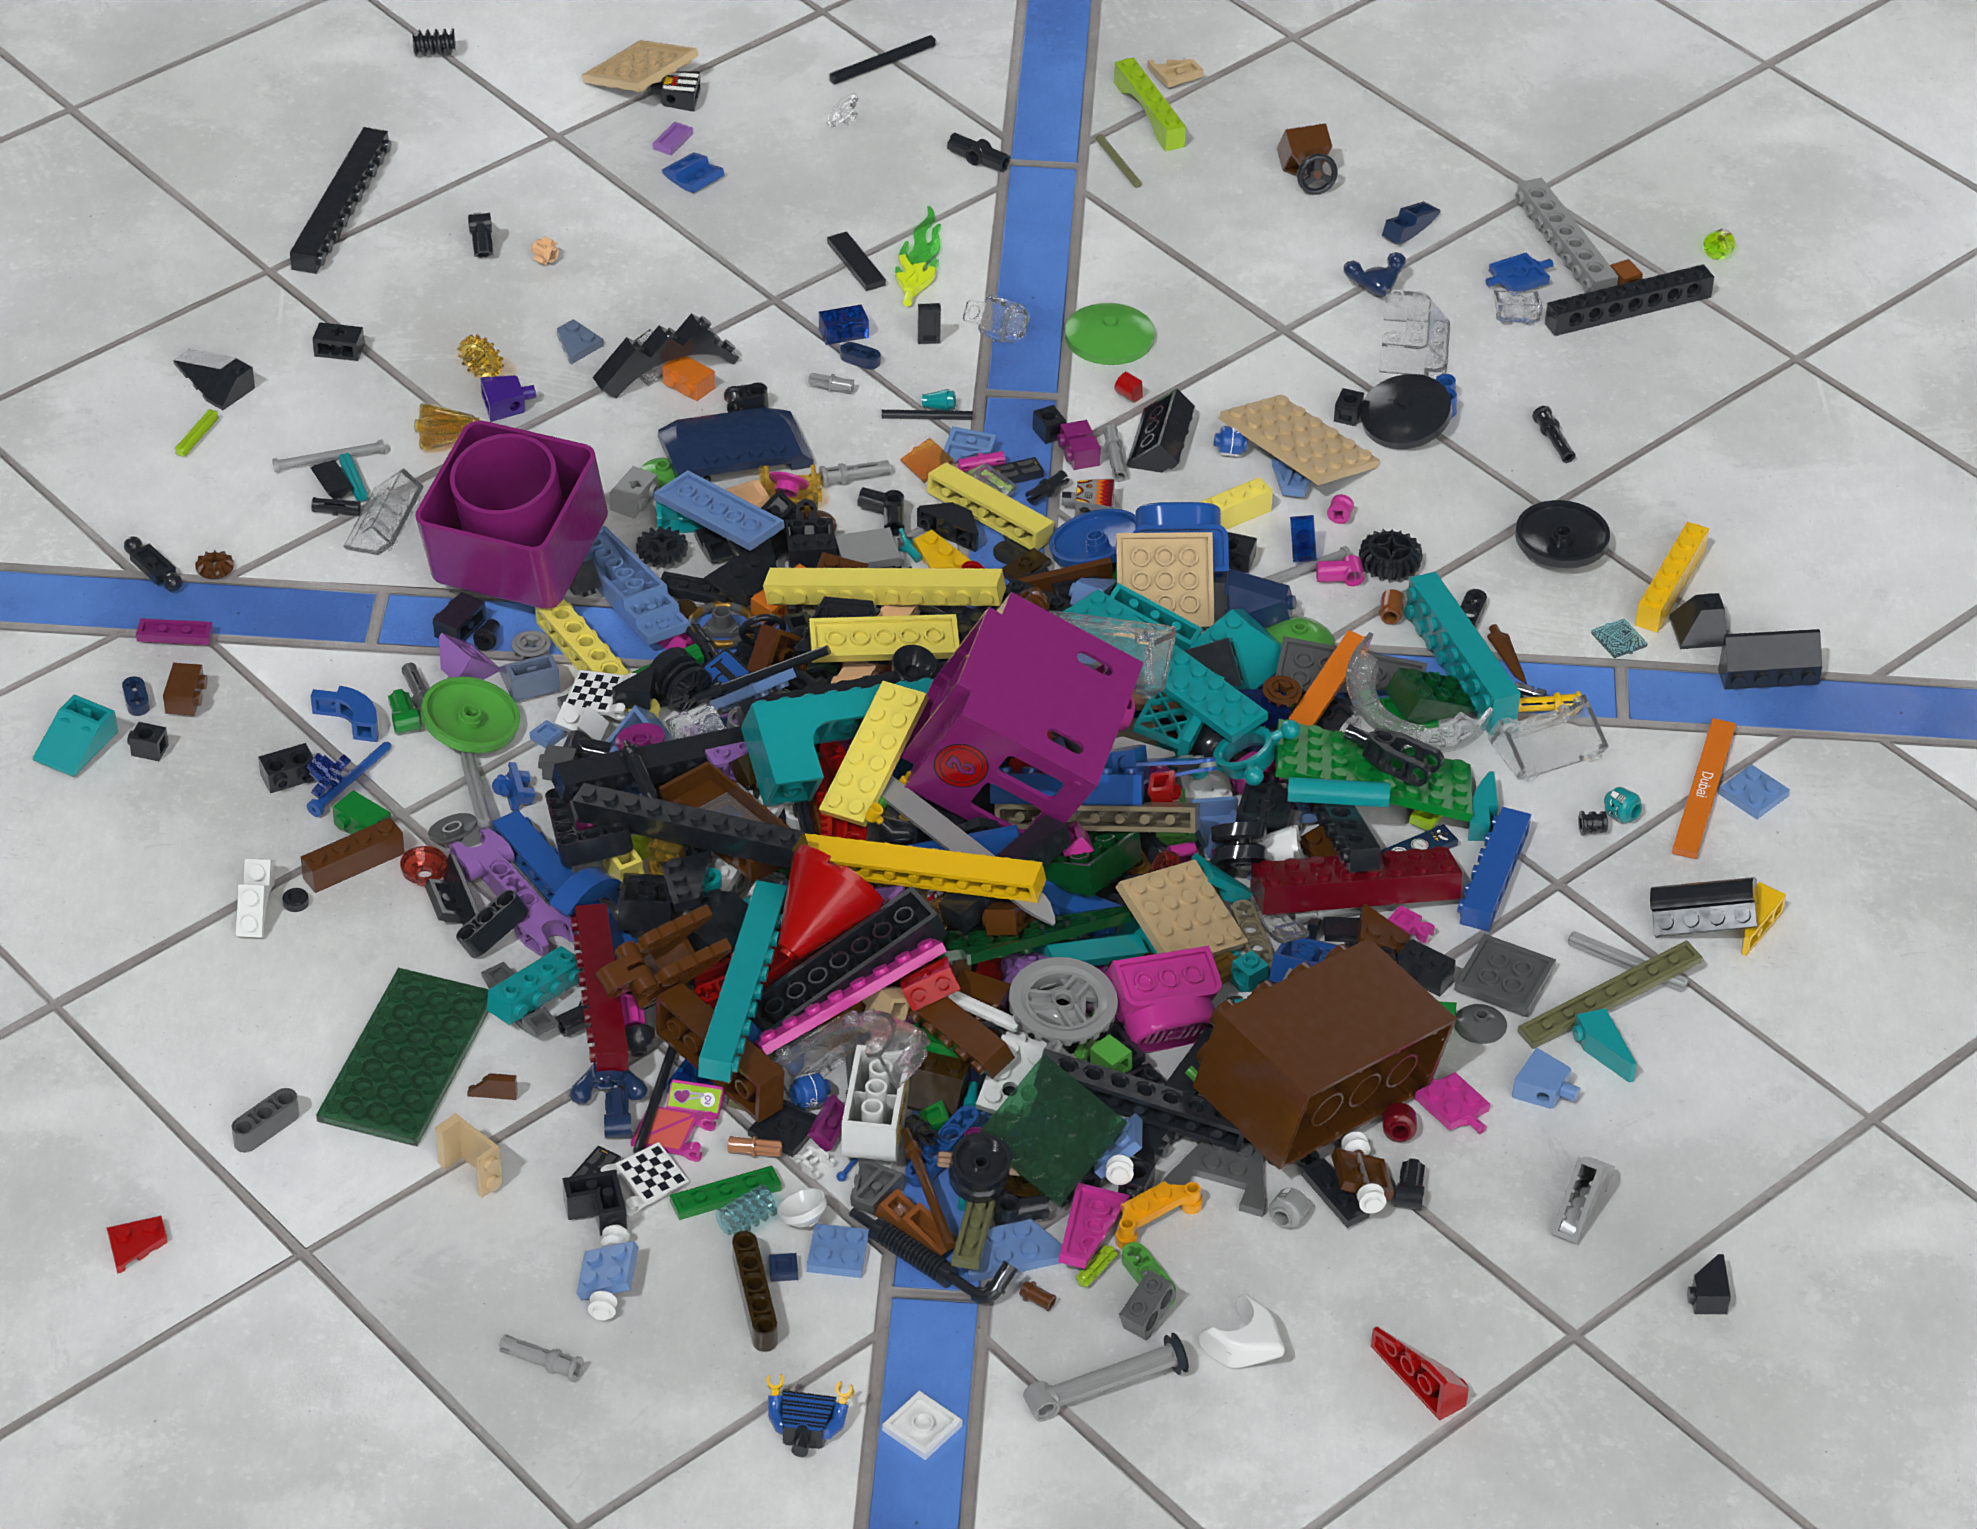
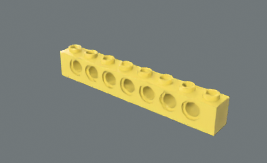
M563 598L558 606L551 609L535 607L536 623L578 671L585 670L619 675L632 673L623 666L619 657L613 655L609 646L598 638L596 631L588 627L584 618L574 611L570 602H566ZM654 698L651 710L648 711L654 713L659 719L661 709L658 701ZM625 709L624 711L629 713L631 709Z

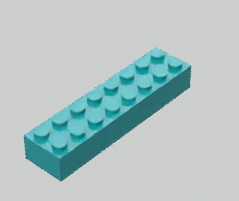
M1434 571L1410 577L1409 587L1406 590L1407 605L1404 608L1405 616L1412 622L1416 633L1421 635L1427 649L1432 651L1438 665L1443 667L1446 675L1457 678L1464 692L1470 696V700L1476 708L1473 713L1478 718L1480 726L1484 727L1489 736L1516 729L1521 692L1437 572Z

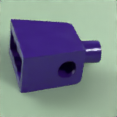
M518 376L480 378L481 396L490 422L523 413L525 411L524 400L536 398L534 385L521 387Z

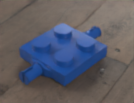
M1527 252L1489 264V272L1493 277L1486 278L1485 283L1488 287L1501 284L1512 295L1549 283L1550 276L1544 269L1553 267V261L1551 258L1537 261Z

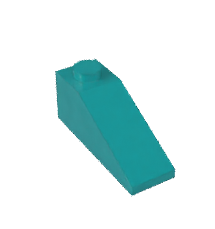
M1606 1008L1577 1014L1575 1026L1572 1027L1575 1041H1579L1586 1053L1624 1080L1634 1082L1637 1063Z

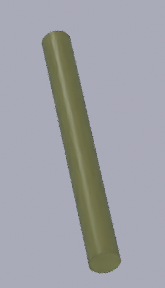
M1102 134L1097 135L1096 141L1135 188L1140 187L1141 181Z

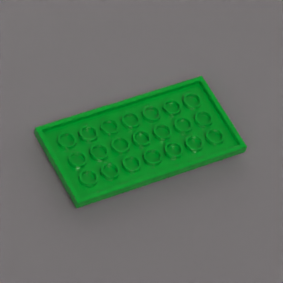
M1279 719L1276 730L1280 729L1282 723L1286 720ZM1298 723L1300 726L1298 737L1292 740L1283 738L1278 742L1275 756V777L1288 780L1289 777L1386 782L1390 783V804L1466 822L1471 821L1473 815L1471 766L1463 760L1445 758L1439 770L1431 773L1429 781L1425 785L1417 787L1379 770L1362 756L1363 746L1344 739V732L1342 731L1333 732L1322 729L1317 725L1308 726ZM1404 748L1408 755H1415V749ZM1426 755L1427 762L1430 765L1436 766L1438 763L1436 757ZM1392 758V766L1396 769H1402V762L1397 758ZM1415 768L1413 771L1415 777L1425 779V773L1421 769Z

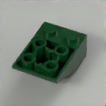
M1399 667L1385 688L1386 693L1405 721L1427 724L1473 712L1476 709L1470 700V696L1459 685L1458 679L1451 675L1444 676L1434 672H1422L1414 668L1406 669Z

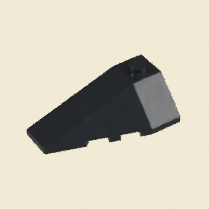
M189 349L173 360L174 365L181 373L193 382V387L196 390H200L206 402L221 410H225L255 389L253 367L237 358Z

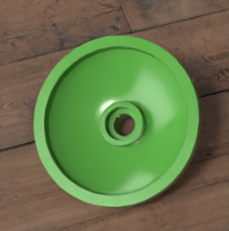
M1292 616L1290 620H1285L1266 628L1281 644L1285 636L1334 646V637L1330 630L1311 618Z

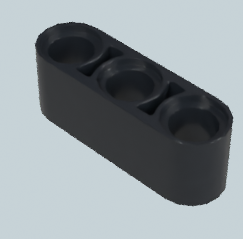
M506 890L462 926L456 934V939L470 957H480L527 917L529 909L514 890Z

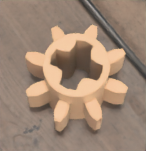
M543 236L542 240L537 239L531 248V252L534 254L533 260L545 266L548 262H554L559 254L558 248L555 247L557 242Z

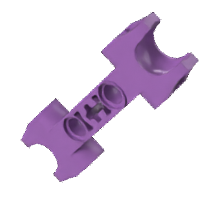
M484 827L479 830L482 843L480 846L466 847L459 841L449 844L450 854L456 855L467 882L481 877L496 896H499L506 890H514L528 907L527 917L514 928L517 937L527 948L539 956H545L549 953L548 937L562 936L569 942H573V935H577V932H572L571 920L557 912L550 904L547 905L510 864L514 862V853L502 836Z

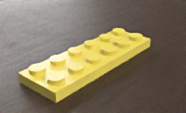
M956 614L809 618L811 651L826 645L831 650L830 655L813 660L812 663L892 660L894 653L906 645H919L931 651L936 659H949L959 647Z
M882 681L819 808L822 814L860 826H867L869 821L866 820L865 813L872 803H878L929 700L927 693Z

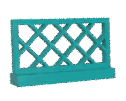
M1155 686L1133 726V732L1178 749V756L1188 755L1204 722L1192 713L1190 714L1181 705H1179L1180 708L1170 710L1167 703L1174 702V700L1168 696L1163 697L1160 690ZM1161 705L1164 711L1154 713L1151 707ZM1184 714L1187 720L1177 722L1174 716ZM1168 717L1171 724L1161 726L1158 719ZM1152 721L1155 728L1149 729L1142 726V723ZM1175 730L1178 738L1169 737L1165 732Z

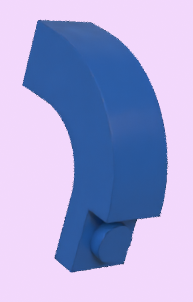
M588 867L571 876L559 888L549 904L557 912L570 920L571 917L575 916V906L591 905L600 898H604L619 907L620 894L618 892L622 882L598 867Z

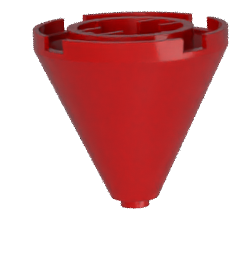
M803 844L799 845L793 854L778 946L781 948L779 953L791 961L794 958L799 960L835 940L885 905L882 904L884 899L849 867L846 865L840 867L830 861V855Z

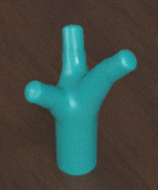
M900 528L899 532L904 546H900L898 551L906 552L914 562H920L922 555L913 546V540H909L904 529Z

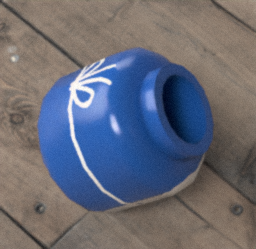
M1223 426L1219 433H1215L1213 446L1218 447L1220 455L1239 457L1242 452H1246L1248 438L1235 428Z
M818 1072L796 1076L793 1084L789 1086L790 1098L793 1104H797L803 1109L821 1106L831 1093L830 1083L828 1079H824Z

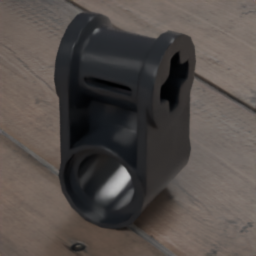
M755 382L747 385L731 386L724 391L723 396L727 402L726 408L728 412L769 407L767 386L763 383Z

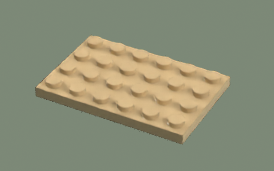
M1284 395L1247 403L1246 405L1233 407L1220 413L1219 420L1235 428L1243 436L1317 485L1375 469L1380 461L1369 450L1361 448L1355 444L1354 440L1344 437L1337 429L1329 427L1320 418L1312 416L1306 412L1305 408L1297 406Z

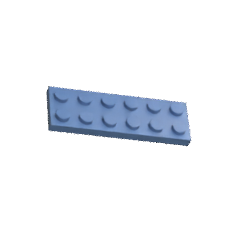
M688 470L654 492L655 501L749 551L785 528L784 521L777 516Z

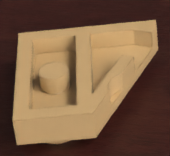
M1167 59L1166 64H1155L1154 60H1147V68L1167 88L1201 78L1204 74V70L1193 59Z

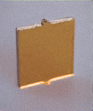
M928 438L919 446L913 447L911 452L900 459L923 483L928 481L929 472L946 462L948 464L954 462L953 458L931 438Z

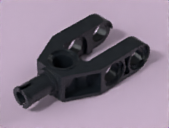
M1350 724L1343 737L1363 746L1362 756L1379 770L1417 787L1425 785L1431 778V773L1438 771L1445 759L1439 749L1401 732L1376 728L1373 732L1368 733ZM1404 745L1413 746L1415 755H1408L1404 751ZM1426 755L1435 756L1438 761L1437 765H1430L1426 760ZM1391 759H1399L1402 762V769L1394 768L1391 764ZM1414 769H1421L1425 773V779L1416 778L1413 772Z

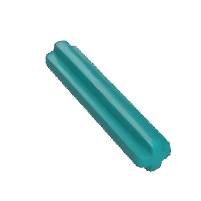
M340 454V465L354 487L352 492L356 500L360 502L367 501L369 498L368 491L351 454Z

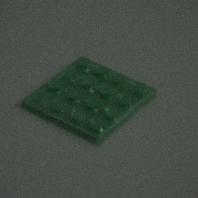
M1044 1054L978 1133L995 1135L1002 1140L1010 1150L1011 1169L1043 1195H1046L1057 1207H1060L1127 1126L1128 1122Z

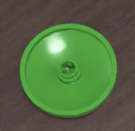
M1098 303L1083 307L1069 317L1065 326V340L1070 350L1084 360L1102 365H1121L1136 361L1150 351L1154 343V326L1143 312L1133 307L1118 303Z
M452 677L435 683L427 690L421 706V719L428 732L444 745L463 752L487 753L507 746L515 738L520 723V712L513 698L497 685L473 677Z

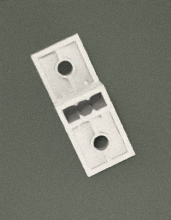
M1020 1024L1017 1032L1007 1030L1006 1035L1002 1034L1001 1039L1006 1042L1015 1058L993 1079L986 1076L976 1102L977 1109L1016 1122H1020L1032 1111L1039 1090L1033 1089L1034 1080L1042 1052L1049 1044V1042L1044 1040L1031 1039L1023 1031L1022 1024ZM1006 1086H1013L1016 1088L1017 1094L1011 1097L1006 1096L1002 1090Z

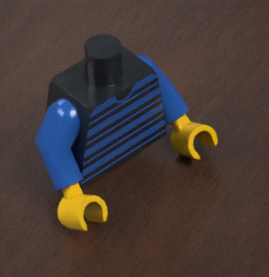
M769 1374L766 1380L767 1386L771 1389V1395H768V1417L775 1431L783 1435V1443L792 1446L791 1452L793 1455L805 1457L808 1455L809 1448H823L826 1440L832 1439L843 1429L849 1404H846L847 1399H850L855 1392L851 1383L846 1394H841L843 1382L839 1381L836 1384L835 1390L839 1395L837 1402L836 1396L786 1390H783L782 1395H780L779 1389L782 1388L784 1383L782 1374H780L781 1381L776 1386L770 1383Z

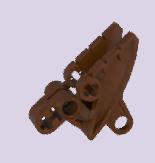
M706 904L673 921L665 923L657 929L648 931L638 939V943L628 941L618 946L614 950L617 960L602 967L596 973L608 997L615 998L630 991L642 1010L654 1004L657 995L680 982L686 986L688 982L726 956L732 950L727 938L697 952L694 951L687 939V936L712 918V912Z

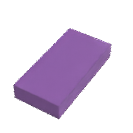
M674 122L653 142V150L672 155L693 134V128Z

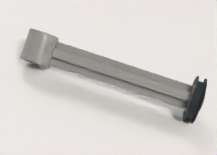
M1173 1332L1171 1333V1338L1168 1335L1164 1336L1163 1347L1053 1386L1045 1381L1035 1382L1026 1388L1023 1397L1035 1420L1043 1422L1056 1416L1060 1406L1172 1367L1178 1375L1181 1374L1182 1370L1186 1373L1189 1370L1188 1358L1180 1338Z

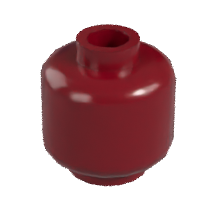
M1400 1102L1391 1104L1384 1110L1382 1126L1386 1137L1398 1143L1406 1142L1413 1138L1417 1131V1115L1413 1107Z

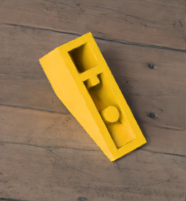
M1761 882L1757 884L1759 904L1756 905L1758 927L1743 929L1742 955L1744 956L1748 955L1783 913L1786 894Z

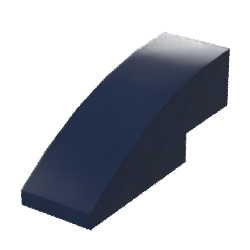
M1424 201L1400 208L1397 217L1386 220L1382 236L1397 244L1406 242L1432 223L1441 210Z

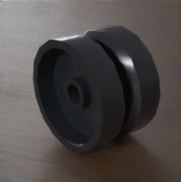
M1233 822L1211 827V841L1220 845L1212 850L1213 864L1223 867L1251 866L1252 863L1268 860L1267 847L1258 844L1267 839L1266 824Z
M972 1133L961 1138L954 1146L948 1174L950 1186L959 1197L968 1202L980 1204L989 1203L997 1199L1006 1189L1012 1163L1010 1150L1006 1144L995 1135L987 1133Z

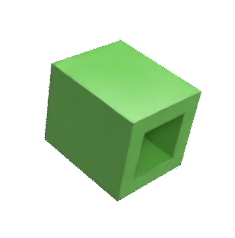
M1110 1034L1102 1040L1096 1041L1090 1048L1091 1063L1123 1073H1127L1132 1069V1051Z

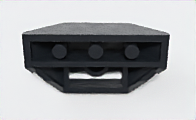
M780 489L761 507V509L782 519L784 526L785 520L796 519V505ZM785 528L770 537L775 561L787 550ZM731 540L727 543L739 555L747 550Z

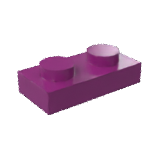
M835 1094L826 1098L807 1134L826 1152L833 1149L842 1132L845 1105Z

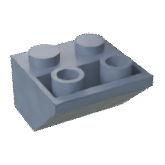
M552 654L498 667L504 684L514 701L560 691L559 668Z

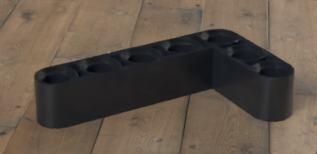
M555 788L545 793L562 866H578L625 855L633 850L634 846L628 823L615 822L577 831L570 801L562 802Z

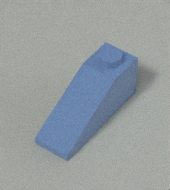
M1079 579L1071 585L1069 596L1072 597L1070 604H1076L1098 589L1110 596L1117 585V580Z

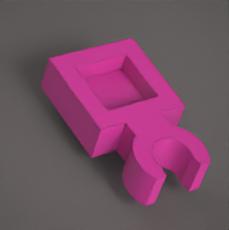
M1401 905L1388 918V920L1408 934L1415 935L1416 939L1422 943L1427 942L1428 934L1434 935L1435 926L1432 923L1421 922V915Z

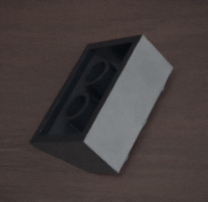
M714 889L707 893L706 897L702 900L701 906L693 909L695 910L707 904L712 912V918L687 936V939L694 951L697 952L727 938L732 950L721 959L724 960L735 949L749 904L733 891Z

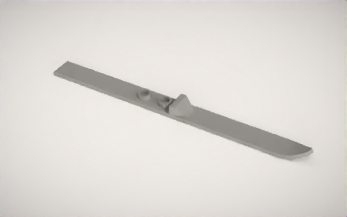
M891 775L881 795L886 799V803L940 844L946 851L995 856L913 791L905 788L904 784ZM1041 892L1037 903L1011 900L1031 916L1054 926L1055 915L1051 903L1044 893Z

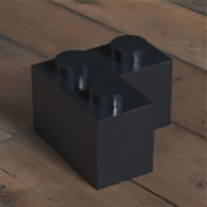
M616 1169L562 1178L563 1199L568 1220L596 1216L600 1236H603V1230L611 1225H620L627 1230L626 1207Z

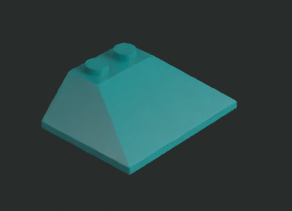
M1231 609L1203 632L1190 648L1225 638H1232L1245 685L1234 688L1249 697L1268 678L1276 674L1282 644L1244 609Z

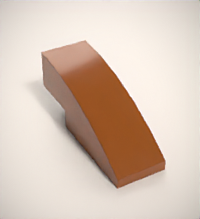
M896 1189L879 1204L874 1214L875 1216L884 1218L940 1256H943L948 1251L944 1247L932 1213L922 1203L919 1202L915 1206L900 1190ZM951 1232L954 1242L956 1244L957 1237Z

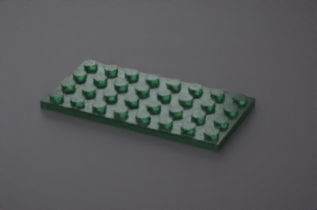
M398 967L316 1114L317 1122L417 1147L489 1013L487 1011L489 989Z

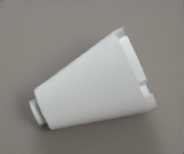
M1298 825L1269 833L1265 841L1258 843L1267 847L1268 860L1304 859L1303 849H1301L1300 845L1301 835ZM1241 866V870L1251 871V866Z

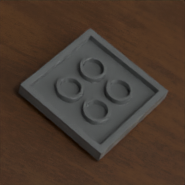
M1484 934L1457 978L1454 990L1527 1016L1555 968L1556 959Z

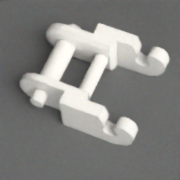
M807 1145L806 1152L802 1155L796 1154L794 1156L795 1163L800 1165L802 1171L812 1179L819 1177L817 1170L813 1172L812 1164L816 1161L823 1162L829 1167L835 1164L834 1158L829 1159V1154L821 1148L816 1149L812 1145ZM809 1156L813 1157L811 1161H808L806 1158Z

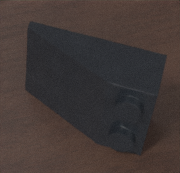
M624 873L619 897L618 930H624L626 933L651 931L672 921L673 904L664 875Z

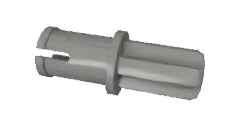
M811 373L808 380L809 385L827 388L829 392L834 390L852 394L854 389L853 379L836 377L835 374L827 376Z

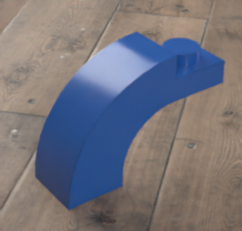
M340 685L337 692L312 690V714L335 716L348 720L352 724L353 740L378 741L379 732L376 708L366 695L353 688Z

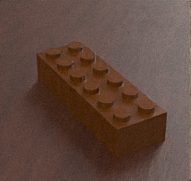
M682 982L656 996V1034L697 1070L699 1069L700 1053L714 1009L710 1004H706L700 999L694 990L689 989ZM745 1035L744 1054L738 1055L740 1057L739 1070L737 1073L733 1072L730 1083L713 1079L709 1080L715 1086L723 1087L724 1093L759 1123L783 1109L785 1071L781 1065L772 1061L762 1049L757 1048L750 1042Z

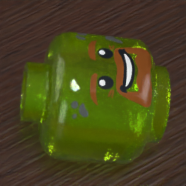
M1718 229L1709 233L1703 241L1704 252L1708 257L1715 260L1730 255L1735 249L1734 236L1726 229Z

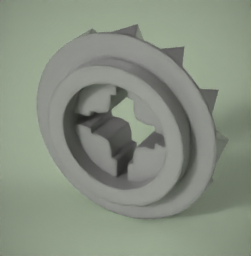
M525 631L516 635L512 640V650H514L515 656H521L522 660L543 656V654L549 653V647H551L549 637L539 631Z

